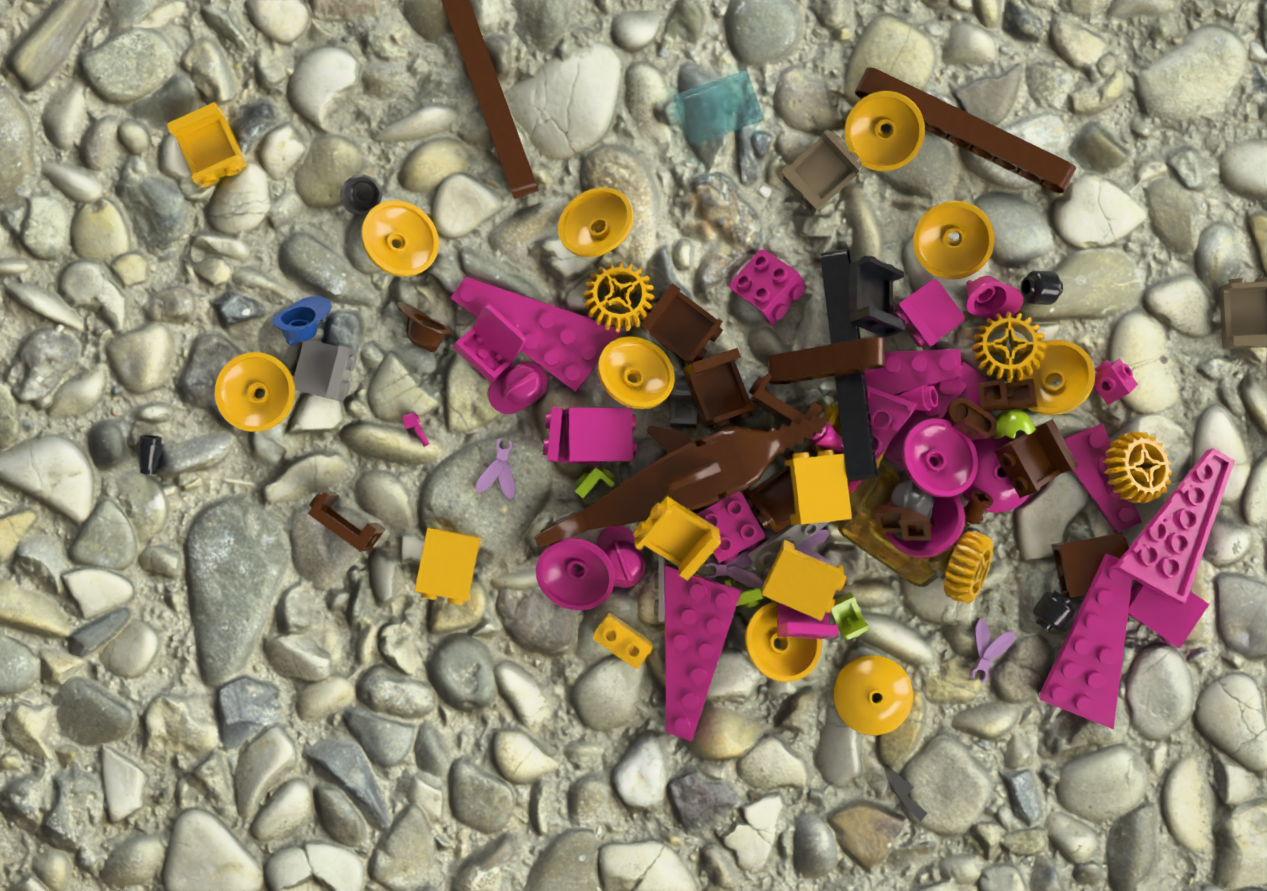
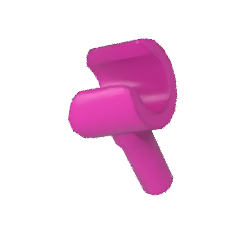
M416 413L404 415L402 419L405 429L414 427L423 446L429 445L430 443L420 426L419 416Z

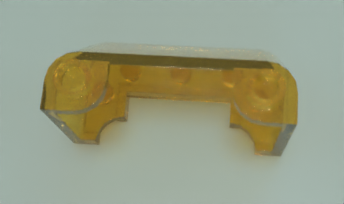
M882 464L877 468L878 477L868 481L850 507L852 519L842 520L838 526V531L843 537L909 583L918 587H926L946 572L954 547L962 535L967 532L970 524L965 521L963 531L954 545L936 556L917 558L897 550L888 539L886 532H878L874 515L876 505L888 506L891 501L892 492L900 483V478L896 471Z

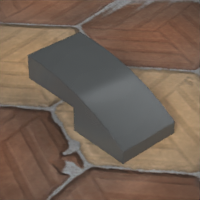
M674 371L675 382L670 400V427L696 428L697 407L683 371Z
M887 765L884 770L895 794L919 821H922L928 813L908 796L913 787Z

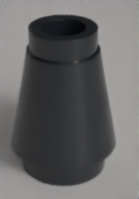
M140 435V440L136 442L140 473L156 474L164 447L162 437Z

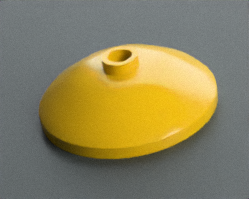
M893 91L874 92L862 98L850 111L845 124V141L849 151L854 152L860 158L861 165L876 171L896 170L908 164L919 152L925 136V123L920 109L910 98ZM883 124H889L891 126V130L889 132H884L881 126Z
M600 187L585 191L575 197L563 210L558 222L560 241L569 252L580 257H596L606 254L620 245L629 234L634 219L632 205L622 192L613 188Z
M398 200L386 201L375 206L363 221L361 228L363 248L369 259L384 272L399 277H411L424 272L434 262L439 249L438 233L432 220L417 206ZM391 242L396 243L398 248L393 247Z
M947 201L930 208L918 221L913 236V248L920 264L931 274L952 280L966 278L978 272L991 257L995 242L994 229L987 215L975 205L963 201ZM952 232H957L959 234V237L957 239H951L949 237V234Z
M633 336L618 338L604 348L598 360V376L602 386L613 399L625 406L635 409H648L658 406L666 400L674 387L675 373L670 359L661 348L646 339Z
M1066 340L1043 341L1047 344L1046 350L1042 351L1045 354V358L1039 361L1041 364L1040 368H1032L1033 374L1030 377L1023 373V380L1033 378L1038 407L1028 409L1043 415H1058L1077 408L1087 399L1094 386L1095 370L1091 358L1080 346ZM1025 352L1024 355H1021L1016 364L1025 361L1031 352ZM1013 376L1012 382L1018 381L1016 376ZM1055 381L1060 382L1059 386L1057 387L1051 386V384Z
M250 352L233 358L223 367L215 384V401L221 415L234 427L249 432L266 431L279 425L288 416L295 401L296 388L291 372L280 360L265 353ZM259 389H263L264 396L262 398L257 397V391Z
M777 601L757 610L746 628L745 645L749 659L762 675L771 680L792 682L802 679L815 668L820 659L822 639L777 636ZM775 639L780 643L779 648H776L774 645Z
M865 655L853 659L841 669L834 683L833 701L838 715L851 729L866 735H882L893 731L904 722L912 707L913 690L908 675L896 662L879 655ZM874 693L880 694V700L878 702L872 701V695Z

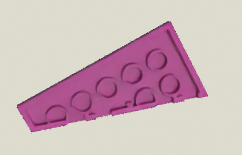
M468 277L463 280L450 297L477 319L486 305H491L495 310L499 311L508 322L519 329L525 336L526 342L520 351L574 392L579 390L598 365L599 357L604 348L610 342L616 340L623 332L621 328L619 332H616L615 326L612 325L609 330H606L605 323L603 322L597 325L594 319Z
M1214 448L1206 450L1113 568L1177 604H1186L1235 460Z
M1105 553L1038 697L1041 701L1114 729L1132 578L1113 568L1120 560L1119 558Z
M665 564L666 733L692 741L742 590L697 574H693L687 581L679 576V568Z

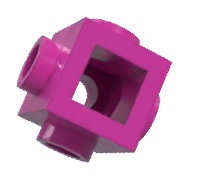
M1121 359L1113 363L1107 360L1095 368L1093 389L1098 395H1101L1107 405L1128 395L1138 385L1133 378L1132 370Z

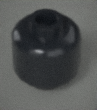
M1031 271L1021 282V294L1029 304L1052 305L1063 292V283L1058 274L1053 271Z
M1055 590L1053 593H1044L1033 609L1034 615L1038 617L1036 623L1049 632L1052 627L1056 630H1062L1074 614V609L1071 606L1073 602Z

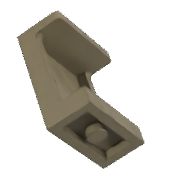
M826 130L821 138L791 165L788 164L781 170L778 177L812 215L828 203L863 169L860 165V158L854 152L849 153L843 146L842 139L836 133H831L829 130Z
M1267 277L1256 278L1255 282H1246V278L1228 280L1229 284L1219 287L1223 349L1267 348Z

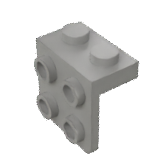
M313 340L304 341L294 375L296 390L343 402L350 387V382L348 381L350 373L356 365V351L340 345L337 347Z

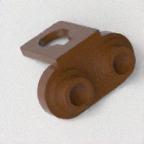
M957 398L951 401L947 407L948 418L953 422L952 427L970 439H986L995 434L997 429L995 418L970 400Z

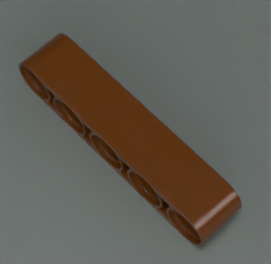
M862 338L768 356V374L772 377L768 383L783 385L884 368L886 366L884 338Z

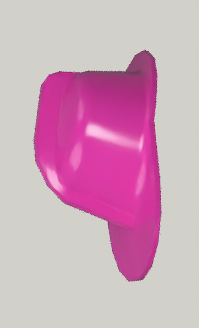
M982 276L974 281L968 280L966 283L968 287L966 309L973 315L985 319L990 318L995 321V315L999 313L1005 319L1007 312H1011V317H1013L1023 304V296L1018 289L1001 283L992 276Z
M533 362L518 363L506 370L490 384L488 389L490 404L496 411L503 414L519 412L544 395L548 385V378L545 371L539 365Z
M618 525L608 527L602 531L596 546L607 554L615 570L614 585L627 588L639 583L644 576L646 566L641 550L635 548L633 532L626 527Z

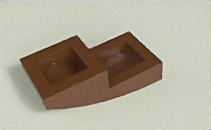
M1033 378L1006 383L1005 379L977 383L980 407L984 410H1013L1038 407Z
M876 505L874 515L878 532H902L904 540H931L932 536L927 516L905 508Z

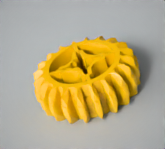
M620 261L618 267L614 268V265L610 262L608 263V270L600 266L598 268L599 275L592 273L590 275L592 281H587L585 284L587 291H584L583 298L587 299V301L584 303L586 309H591L588 315L590 318L597 316V325H600L603 321L606 322V330H609L610 326L614 325L616 332L620 331V326H624L628 332L631 328L630 323L635 327H639L640 319L644 320L648 315L646 312H650L653 309L650 303L654 302L655 296L650 293L653 292L654 287L653 285H647L649 282L648 276L641 277V268L635 272L632 271V263L627 268H623V262ZM616 280H622V281H626V282H628V283H626V284H621V283H618ZM606 285L608 295L600 303L597 294L600 288ZM638 291L641 301L633 310L630 298ZM615 309L619 310L622 314H616L610 311Z
M1007 312L1005 319L998 313L995 315V322L988 318L985 322L986 326L980 325L978 327L980 334L974 335L973 340L976 344L972 346V351L977 352L974 355V361H982L979 364V369L989 368L986 376L991 377L993 373H996V380L1002 379V376H1007V382L1011 383L1013 376H1016L1017 380L1021 381L1023 380V373L1030 377L1033 374L1032 368H1040L1041 364L1039 361L1045 358V354L1042 351L1046 350L1047 347L1046 343L1041 342L1044 340L1045 335L1044 333H1037L1040 328L1039 324L1030 326L1032 321L1030 317L1022 321L1021 313H1018L1016 318H1011V312ZM1004 330L1003 338L994 340V342H988L991 336ZM1014 331L1019 332L1026 339L1016 337ZM1008 338L1009 344L1011 345V348H1013L1010 357L1009 351L1007 350V346H1005V344H1007ZM1025 352H1031L1025 361L1014 365V358L1016 356L1024 355ZM990 353H992V355L1000 356L1003 359L1004 364L996 361L990 355Z
M1130 432L1119 436L1109 444L1110 449L1105 452L1108 459L1103 461L1107 465V470L1104 473L1109 475L1110 479L1107 483L1114 485L1113 492L1120 493V499L1128 500L1129 503L1143 504L1157 500L1163 493L1167 492L1166 486L1171 484L1168 476L1173 474L1169 470V465L1173 462L1167 460L1166 456L1169 452L1162 450L1163 443H1158L1156 436H1149L1148 433Z
M968 531L958 540L945 573L944 592L947 597L960 603L969 604L979 595L992 562L993 543L991 538L979 532Z

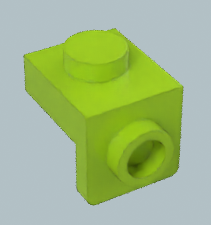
M595 467L589 475L585 472L575 483L578 489L575 492L582 498H585L600 479L614 488L616 486L613 482L615 476L604 467L601 470Z
M732 578L725 581V585L735 588ZM762 586L742 591L737 606L744 604L745 608L759 605V600L764 598Z
M851 592L835 599L831 615L845 640L856 638L869 630L868 624L863 619L855 597Z

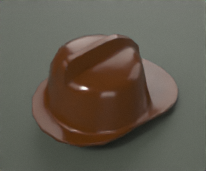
M403 302L397 303L399 310L408 316L407 336L417 347L429 352H435L446 334H454L451 328L433 320L417 308Z

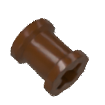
M974 489L969 494V502L963 507L965 521L973 525H979L983 521L982 515L984 511L993 504V499L988 493Z

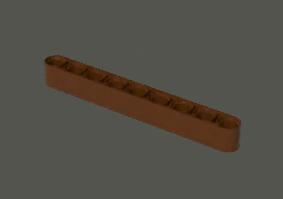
M441 0L514 200L539 191L470 1Z
M866 68L855 90L856 96L860 99L879 91H893L907 96L920 109L926 131L1055 193H1065L1076 170L1075 165L878 69Z

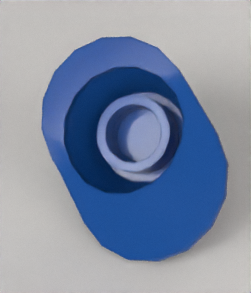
M321 296L303 298L275 315L272 320L273 325L282 331L289 345L310 340L317 333L318 322L330 313L332 308L331 302Z

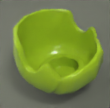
M1020 409L1006 410L995 418L997 428L993 437L994 439H999L1006 435L1014 439L1017 431H1023L1029 435L1036 429L1025 411Z

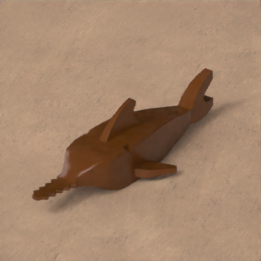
M812 415L810 420L802 418L799 424L792 421L790 427L782 424L779 430L772 427L770 431L733 426L721 429L694 441L687 433L681 430L653 425L648 426V434L668 453L634 474L584 510L574 512L549 524L540 531V534L534 537L538 548L573 537L587 530L646 521L650 517L652 508L657 503L661 504L667 496L697 514L717 503L720 499L746 490L759 481L777 454H783L785 448L793 449L796 442L803 444L804 437L812 439L814 433L822 434L823 428L827 426V420L825 417Z

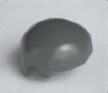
M366 174L354 175L341 187L342 205L348 212L356 216L367 215L375 206L381 203L382 190L380 185L374 178Z

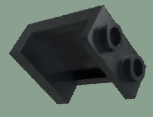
M863 256L860 260L850 263L849 323L884 338L906 331V321L893 316V282L903 278L904 271L895 268L891 264H886L874 256Z

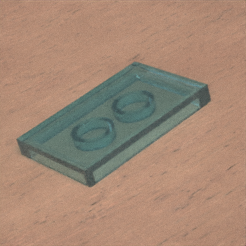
M747 70L673 95L690 146L764 121V116Z

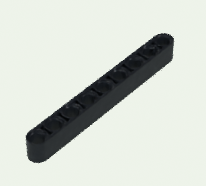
M848 248L821 253L831 344L861 339L860 327L849 323V264L851 263V257ZM865 371L835 376L848 480L852 482L877 478V462Z

